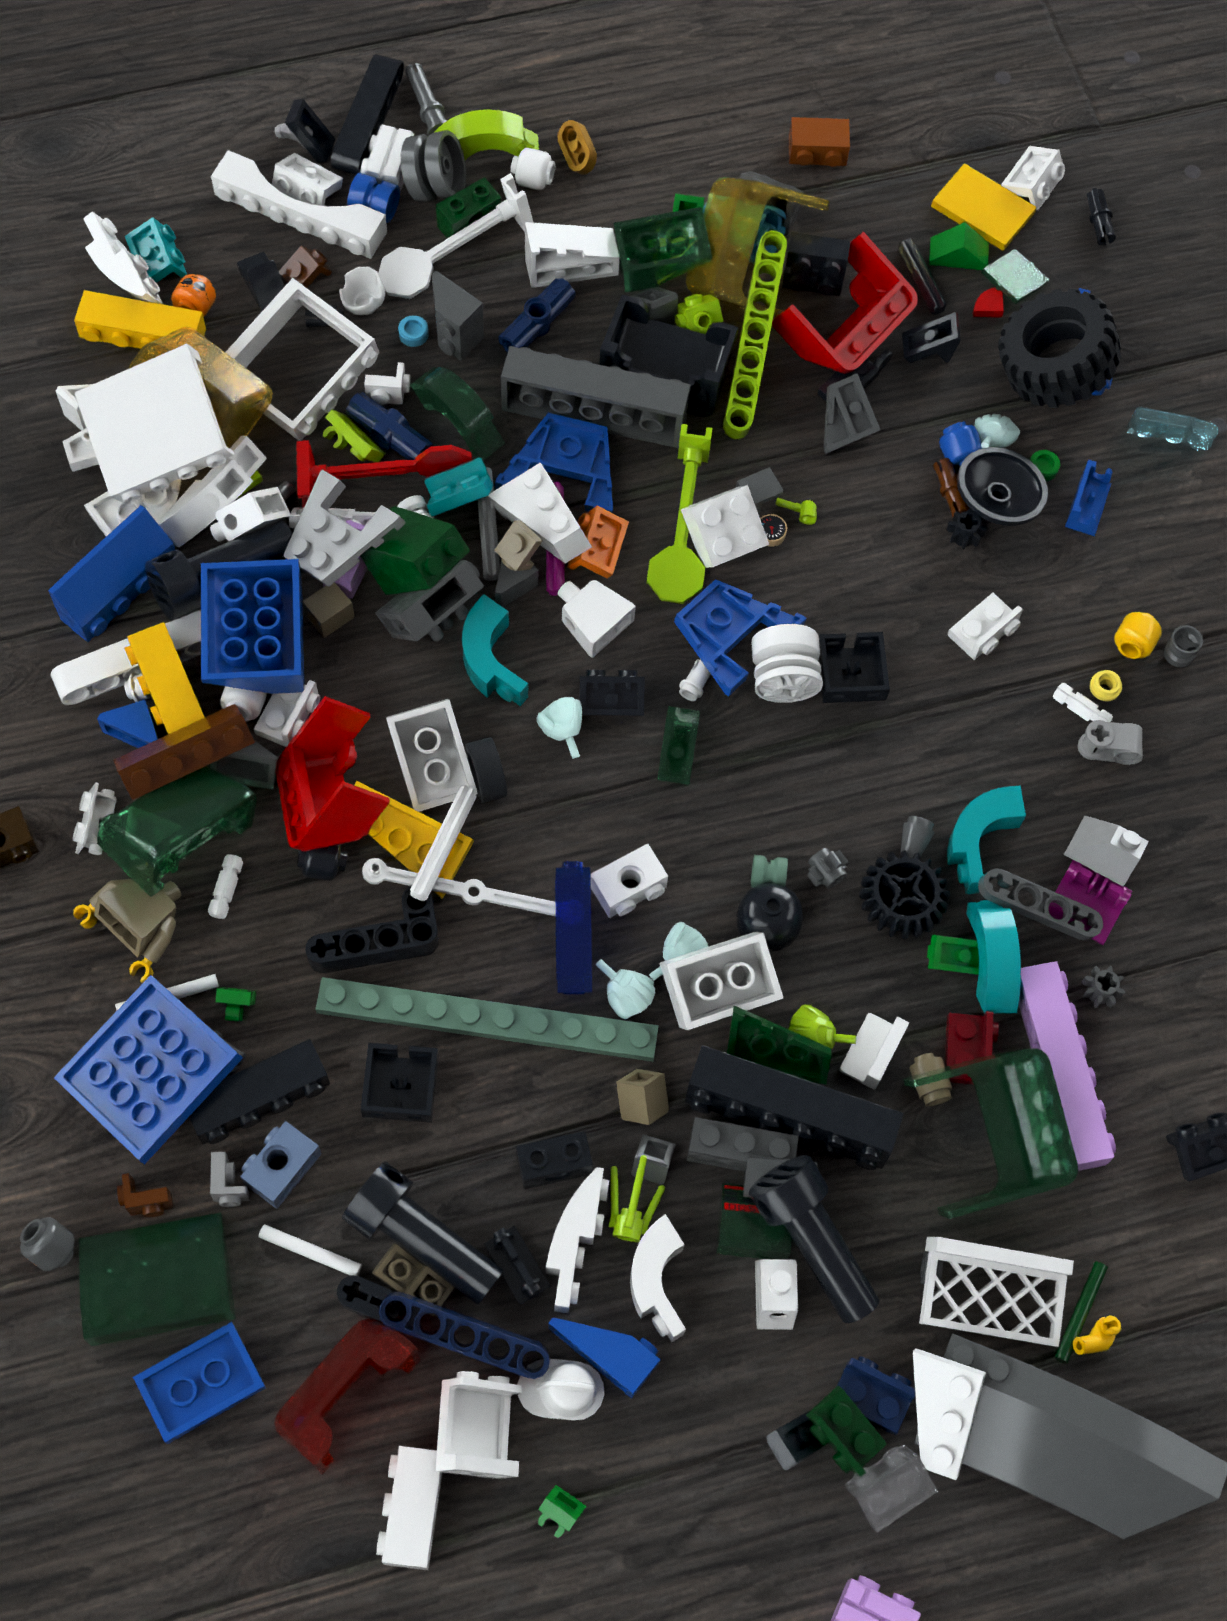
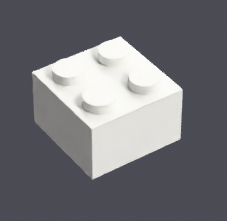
M748 485L733 488L681 509L699 560L706 568L715 567L769 545Z

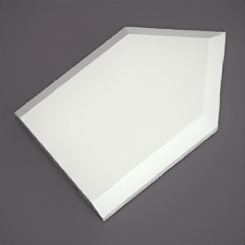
M181 479L170 482V486L164 490L146 492L141 495L142 498L133 503L118 501L110 497L107 491L84 506L105 536L109 535L140 505L146 508L158 523L177 502Z

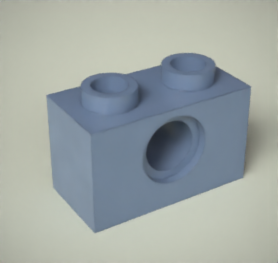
M287 1121L280 1128L276 1126L269 1132L264 1140L266 1146L258 1155L253 1154L247 1159L241 1169L243 1174L240 1176L244 1185L276 1209L280 1207L321 1155L319 1146ZM284 1156L288 1159L283 1169L273 1170L270 1168V1163L275 1157Z

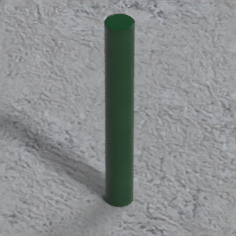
M1094 1262L1054 1358L1061 1363L1068 1364L1074 1350L1073 1340L1079 1337L1108 1269L1101 1262Z

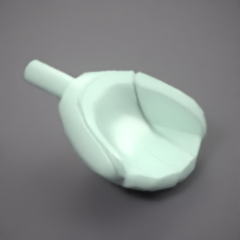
M1000 414L983 415L982 418L978 417L975 419L974 426L982 441V448H1004L1010 446L1018 439L1020 434L1019 428L1006 416L1001 417Z
M562 697L552 702L542 712H539L536 720L539 727L548 737L558 741L566 740L572 759L580 757L573 737L579 735L582 706L581 702L573 697Z
M678 922L666 937L663 958L666 961L708 947V943L695 928L686 925L684 922ZM660 966L649 974L653 981L663 975Z
M602 959L595 964L610 978L607 984V999L614 1012L620 1018L628 1019L633 1015L641 1013L652 1003L655 988L654 981L651 978L625 969H620L616 973Z

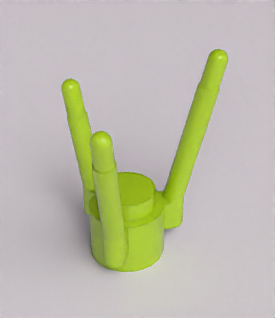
M645 1155L640 1157L629 1208H622L621 1214H619L618 1168L616 1166L611 1167V1217L608 1227L613 1228L612 1236L621 1240L640 1242L641 1235H644L648 1230L649 1223L665 1190L664 1185L658 1187L643 1219H641L642 1212L636 1209L647 1162Z

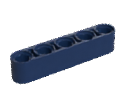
M404 1292L390 1293L380 1305L379 1316L384 1325L394 1330L530 1379L540 1378L549 1368L550 1357L547 1348L542 1343ZM395 1300L402 1302L406 1307V1316L401 1319L390 1317L387 1313L388 1303ZM427 1313H434L441 1321L440 1328L433 1332L425 1330L421 1325V1317ZM464 1325L471 1327L475 1332V1339L469 1344L458 1342L455 1338V1330L458 1327ZM496 1338L506 1340L510 1348L508 1353L500 1357L493 1355L489 1350V1344L492 1340ZM529 1351H538L543 1356L544 1361L540 1367L530 1369L523 1363L524 1355Z

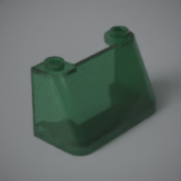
M205 766L141 796L116 814H109L104 817L98 826L97 844L152 897L164 888V884L160 881L163 875L169 870L175 873L178 870L181 859L223 830L230 834L235 829L241 834L253 825L257 795L249 787Z

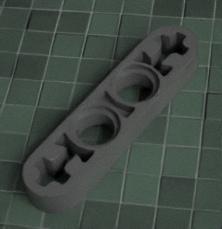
M991 869L981 876L979 880V892L988 901L1004 908H1010L1011 911L1078 940H1090L1103 929L1102 916L1093 908L1003 869ZM994 878L998 880L997 885L1001 887L996 892L993 890V884L990 883ZM1013 885L1014 887L1011 892L1007 889ZM1020 890H1027L1031 893L1033 897V904L1028 907L1021 904L1018 899ZM1050 903H1057L1061 906L1063 910L1062 919L1058 920L1051 917L1048 911ZM1085 917L1088 919L1087 924L1092 927L1087 931L1084 930V924L1080 922ZM1071 918L1075 919L1074 921H1072V922H1070V923L1068 924V921H1069Z

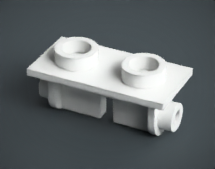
M97 782L89 792L84 791L81 798L79 810L84 811L82 823L77 822L73 834V841L77 842L76 854H79L83 847L89 848V853L101 855L102 851L107 848L111 826L100 824L99 819L108 822L112 821L117 799L114 797L115 792L112 790L102 789L101 792H97L99 785Z

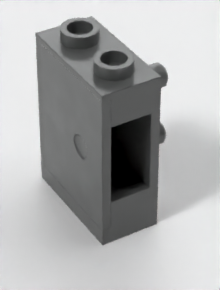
M460 560L431 589L399 593L377 610L375 614L392 638L418 641L428 633L434 642H438L444 637L442 630H449L453 626L449 615L454 612L459 620H465L469 611L464 603L482 589L484 585L479 579L480 573L471 562Z

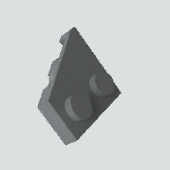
M858 373L827 386L824 433L825 454L881 430Z

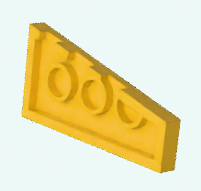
M358 781L355 783L357 787L388 797ZM388 797L390 800L389 805L373 823L368 835L409 871L418 873L442 823ZM459 832L441 869L439 878L454 879L474 842L472 838ZM433 891V892H434L436 895H438L441 899H443V897H444L445 894H446V893H441V892Z

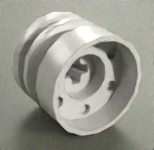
M781 624L765 628L752 637L753 663L756 665L754 669V678L756 679L755 693L758 697L766 701L787 703L806 700L821 691L823 681L820 675L821 665L818 662L820 656L819 636L814 629L798 624Z

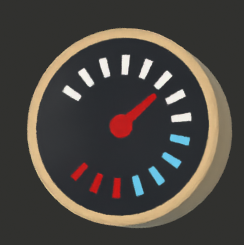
M775 514L762 516L760 520L769 542L767 546L780 545L786 537V522Z

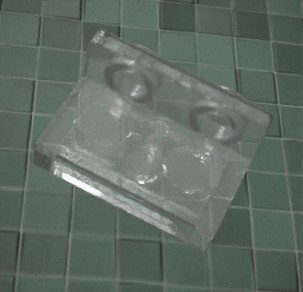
M906 1445L891 1448L883 1455L881 1460L871 1467L863 1468L866 1472L865 1475L860 1478L854 1474L853 1479L845 1484L847 1490L856 1497L871 1527L877 1533L938 1492L919 1455Z

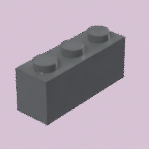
M695 1117L687 1161L745 1172L749 1155L779 1159L795 1158L799 1136Z

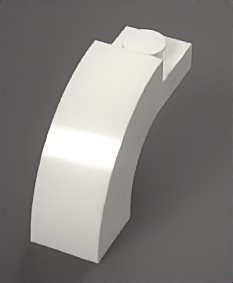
M665 1214L650 1226L638 1244L632 1263L630 1286L633 1303L640 1319L653 1312L655 1316L651 1319L661 1337L667 1335L670 1341L673 1342L684 1335L686 1328L667 1299L661 1279L664 1267L674 1256L683 1251L684 1243Z

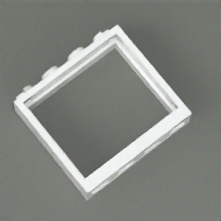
M292 278L212 367L224 384L298 441H301L306 435H310L316 429L318 421L325 413H329L331 409L335 408L340 396L346 390L353 388L358 376L365 368H369L375 363L380 352L374 338ZM303 305L356 345L358 349L292 421L237 379V377Z

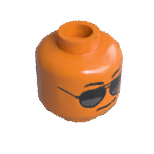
M189 274L179 281L173 290L171 301L174 307L202 311L204 317L215 302L216 292L212 283L206 277Z

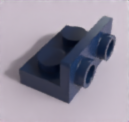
M861 1356L858 1357V1360L851 1358L847 1362L837 1386L846 1392L870 1423L896 1435L911 1401L916 1396L915 1389L910 1387L912 1382L896 1373L888 1376L878 1371L879 1366L867 1358Z

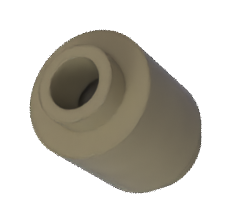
M926 1053L914 1058L915 1063L909 1069L919 1099L924 1100L926 1107L936 1106L949 1101L952 1098L950 1094L952 1086L942 1057H934L933 1053Z

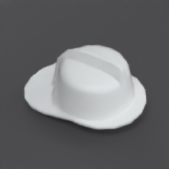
M544 1359L537 1360L527 1367L536 1369L542 1365ZM550 1359L549 1368L543 1376L536 1379L520 1376L517 1384L522 1385V1393L518 1394V1398L523 1407L531 1414L543 1418L572 1421L584 1420L595 1414L601 1406L604 1397V1385L599 1373L590 1365L579 1361Z

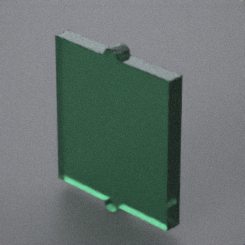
M1016 249L986 266L981 272L996 286L998 291L1001 290L1015 304L1049 282V279L1035 267V264L1029 262Z

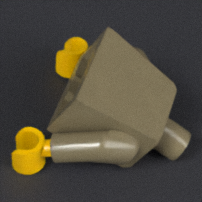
M141 876L134 880H111L89 900L90 904L88 906L84 904L76 906L73 915L75 918L80 919L84 914L88 913L86 919L80 923L85 929L94 927L99 919L137 958L143 955V960L131 964L129 970L130 975L134 976L139 968L145 967L146 973L140 980L141 983H144L150 975L153 976V970L150 966L152 963L159 961L171 942L176 927L174 917L177 907L174 902L181 897V892L172 881H168L161 887H158L146 876Z

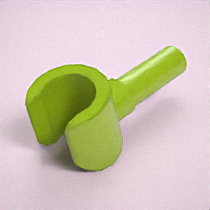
M777 498L775 505L799 512V520L804 524H815L817 507L813 501L806 500L800 504Z

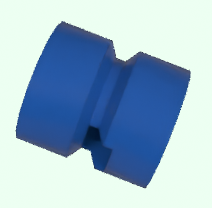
M358 173L351 183L347 206L361 204L386 215V223H389L393 219L398 207L400 187L384 180L378 184L375 177Z

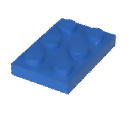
M232 1322L133 1377L166 1444L266 1388Z

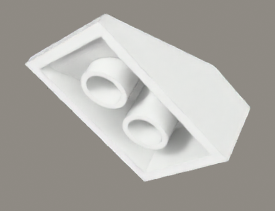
M449 699L386 717L414 810L420 812L453 802L462 786L473 788L477 793Z

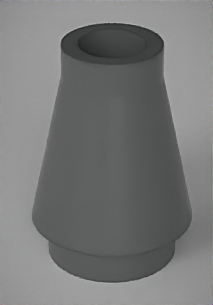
M909 816L908 821L903 823L900 854L906 850L908 858L913 859L914 854L919 852L921 858L935 834L932 830L934 824L921 817Z

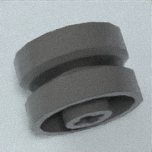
M445 130L434 132L429 136L421 134L405 139L401 149V170L408 193L415 201L419 203L433 201L438 197L447 199L465 188L466 164L460 142L454 133Z

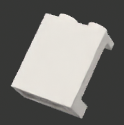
M468 1371L457 1372V1378L442 1380L435 1472L494 1479L518 1477L519 1461L507 1460L511 1396L521 1394L522 1385L509 1384L510 1378L504 1376H489L488 1380L479 1379V1373Z

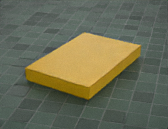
M965 163L932 200L931 204L932 208L958 224L966 222L986 241L1002 251L1006 249L1035 214L1037 208Z

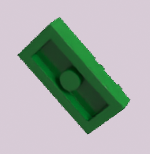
M932 935L931 945H928L927 949L928 969L979 975L977 940Z

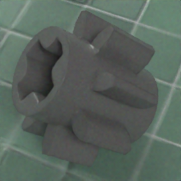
M824 848L814 854L808 861L811 868L808 869L810 872L807 876L816 887L822 884L827 889H831L842 882L848 875L844 869L847 868L846 864L849 861L840 850L834 853L829 848Z
M1095 966L1091 970V976H1085L1081 982L1084 986H1087V991L1084 993L1083 998H1089L1094 1002V1008L1105 1003L1109 1008H1112L1116 1003L1115 998H1122L1125 994V990L1119 988L1124 977L1117 976L1113 972L1112 966L1102 971ZM1101 983L1105 985V991L1101 989Z

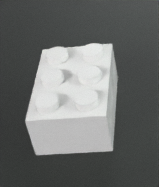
M752 932L659 963L679 1028L685 1030L732 1016L734 1005L747 1011L783 999L764 933Z

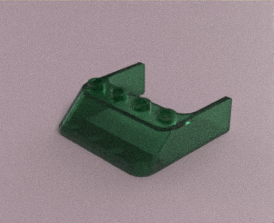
M1026 1048L983 1056L903 1079L905 1086L918 1087L967 1074L975 1085L998 1172V1181L994 1189L987 1194L938 1207L940 1216L948 1219L1067 1186L1077 1177L1078 1163L1048 1055L1042 1050Z

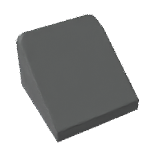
M643 1134L631 1175L636 1177L640 1157L645 1155L647 1162L643 1179L664 1184L676 1144Z

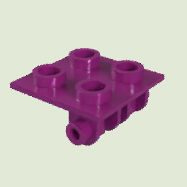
M1072 860L1055 891L1099 912L1103 919V929L1091 939L1101 945H1104L1122 909L1132 895V890L1113 882L1075 860ZM1050 903L1048 911L1051 917L1058 920L1062 919L1063 910L1061 906L1057 903ZM1086 917L1080 920L1084 924L1085 931L1092 928L1087 924L1088 919ZM1071 918V919L1068 921V924H1069L1070 922L1074 921L1075 919Z

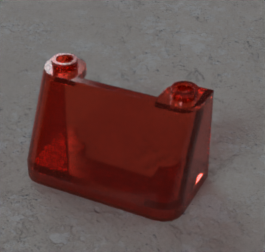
M374 1319L358 1321L279 1410L275 1418L277 1433L323 1475L335 1461L329 1452L334 1433L323 1418L369 1365L381 1376L394 1369L403 1370L409 1375L421 1361L417 1347L399 1332Z

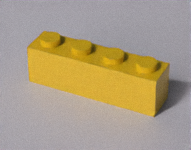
M86 290L83 292L74 319L80 338L90 342L112 343L118 347L139 348L150 353H166L185 344L199 352L206 332L202 311Z
M162 622L127 636L130 646L124 649L131 666L138 664L142 676L137 677L144 696L151 694L155 706L150 707L156 725L163 724L167 734H170L205 718L165 623Z

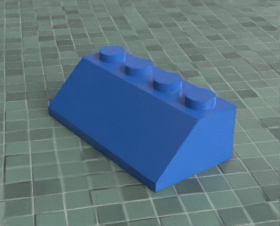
M142 505L132 512L48 590L60 620L86 642H89L94 636L101 635L106 630L110 621L117 615L123 614L140 593H145L150 589L145 571L146 561L175 550L172 540Z

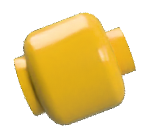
M1132 612L1125 616L1115 633V643L1119 652L1130 659L1145 658L1154 650L1162 635V629L1158 621L1151 614Z

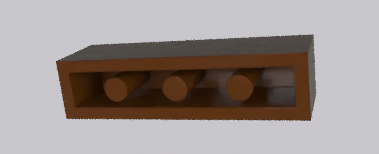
M233 704L113 761L131 799L134 800L252 745L255 741L236 704Z

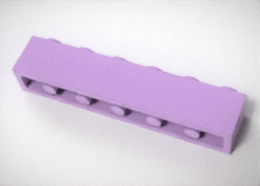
M1055 961L1021 968L1019 1007L1066 1173L1107 1165L1114 1158L1116 1145L1112 1134L1107 1133L1104 1120H1106L1105 1106L1096 1096L1094 1089L1096 1087V1076L1093 1068L1087 1065L1085 1039L1077 1031L1075 1024L1077 1022V1011L1075 1005L1069 1003L1066 993L1068 990L1067 977L1064 971H1060L1058 962Z

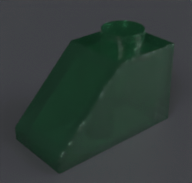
M668 706L657 780L690 784L700 711Z

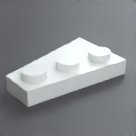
M915 1348L913 1351L920 1465L923 1469L957 1480L986 1372Z

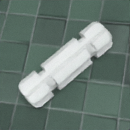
M1061 683L1055 690L1053 698L1062 705L1067 703L1068 709L1086 721H1112V714L1104 709L1100 711L1097 709L1099 707L1097 704L1079 692L1073 693V688L1066 683Z
M227 854L224 858L223 870L219 873L213 892L214 899L211 900L208 908L209 915L214 918L225 919L229 910L228 903L232 901L238 881L237 874H240L243 866L241 857Z

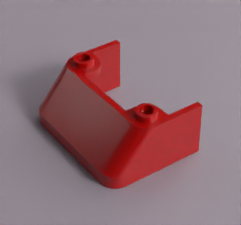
M864 231L851 240L848 256L849 264L858 273L850 282L849 290L859 307L827 340L818 333L793 304L774 317L772 321V327L803 360L841 373H850L857 369L912 312L918 302L915 289Z
M324 696L280 755L277 762L276 777L290 847L301 851H309L358 841L369 833L373 823L389 805L390 800L388 797L346 783L343 776L356 762L357 752L355 750L354 738L371 718L370 713Z

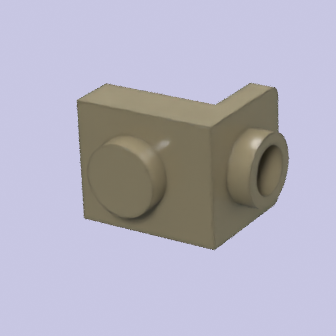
M516 520L512 523L494 551L502 558L501 561L507 568L513 571L530 570L534 565L530 559L543 540L521 520Z

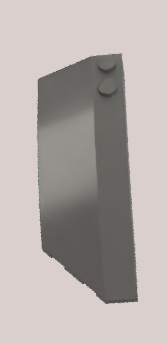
M952 1333L943 1358L986 1372L962 1465L1055 1505L1123 1540L1219 1500L1227 1476V1462L1168 1429L1091 1391ZM918 1433L914 1442L917 1446H919Z

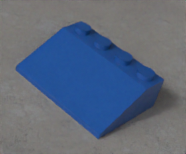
M299 559L201 563L202 683L270 694L304 691L303 600Z

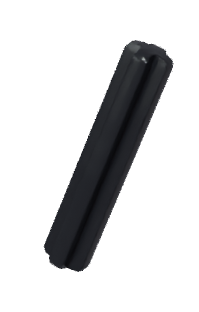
M911 238L902 240L899 243L898 250L930 312L933 315L944 312L947 303L914 240Z

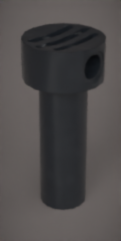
M280 520L188 559L180 550L175 549L146 561L145 571L149 586L165 616L172 621L201 609V563L285 560L286 558L283 555L291 539L292 532L283 520Z
M807 1155L798 1156L787 1160L764 1174L752 1185L749 1195L767 1225H785L844 1323L858 1321L877 1308L880 1299L820 1202L828 1193V1185L811 1157Z
M384 1161L358 1191L343 1213L342 1219L369 1240L381 1230L471 1301L479 1305L504 1270L409 1198L407 1193L414 1182Z

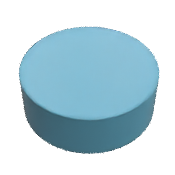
M408 316L399 323V338L403 344L417 347L427 341L429 336L428 324L423 318Z

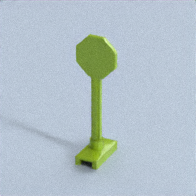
M681 424L678 459H683L685 472L674 545L668 546L650 559L647 575L648 585L661 601L684 604L703 589L706 567L695 553L687 548L689 530L681 509L693 504L697 469L701 466L702 462L708 463L713 429L706 427L705 436L687 434L688 425Z

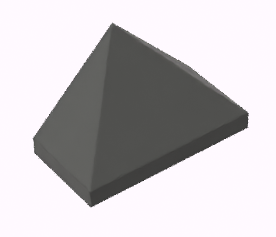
M255 741L254 744L211 763L209 778L273 790L275 788L278 757Z

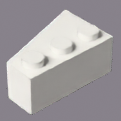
M525 222V261L531 288L548 286L555 278H563L567 282H575L618 275L619 253L613 228Z
M541 462L488 495L502 517L510 520L512 523L516 520H521L543 540L540 545L562 562L567 563L592 547Z

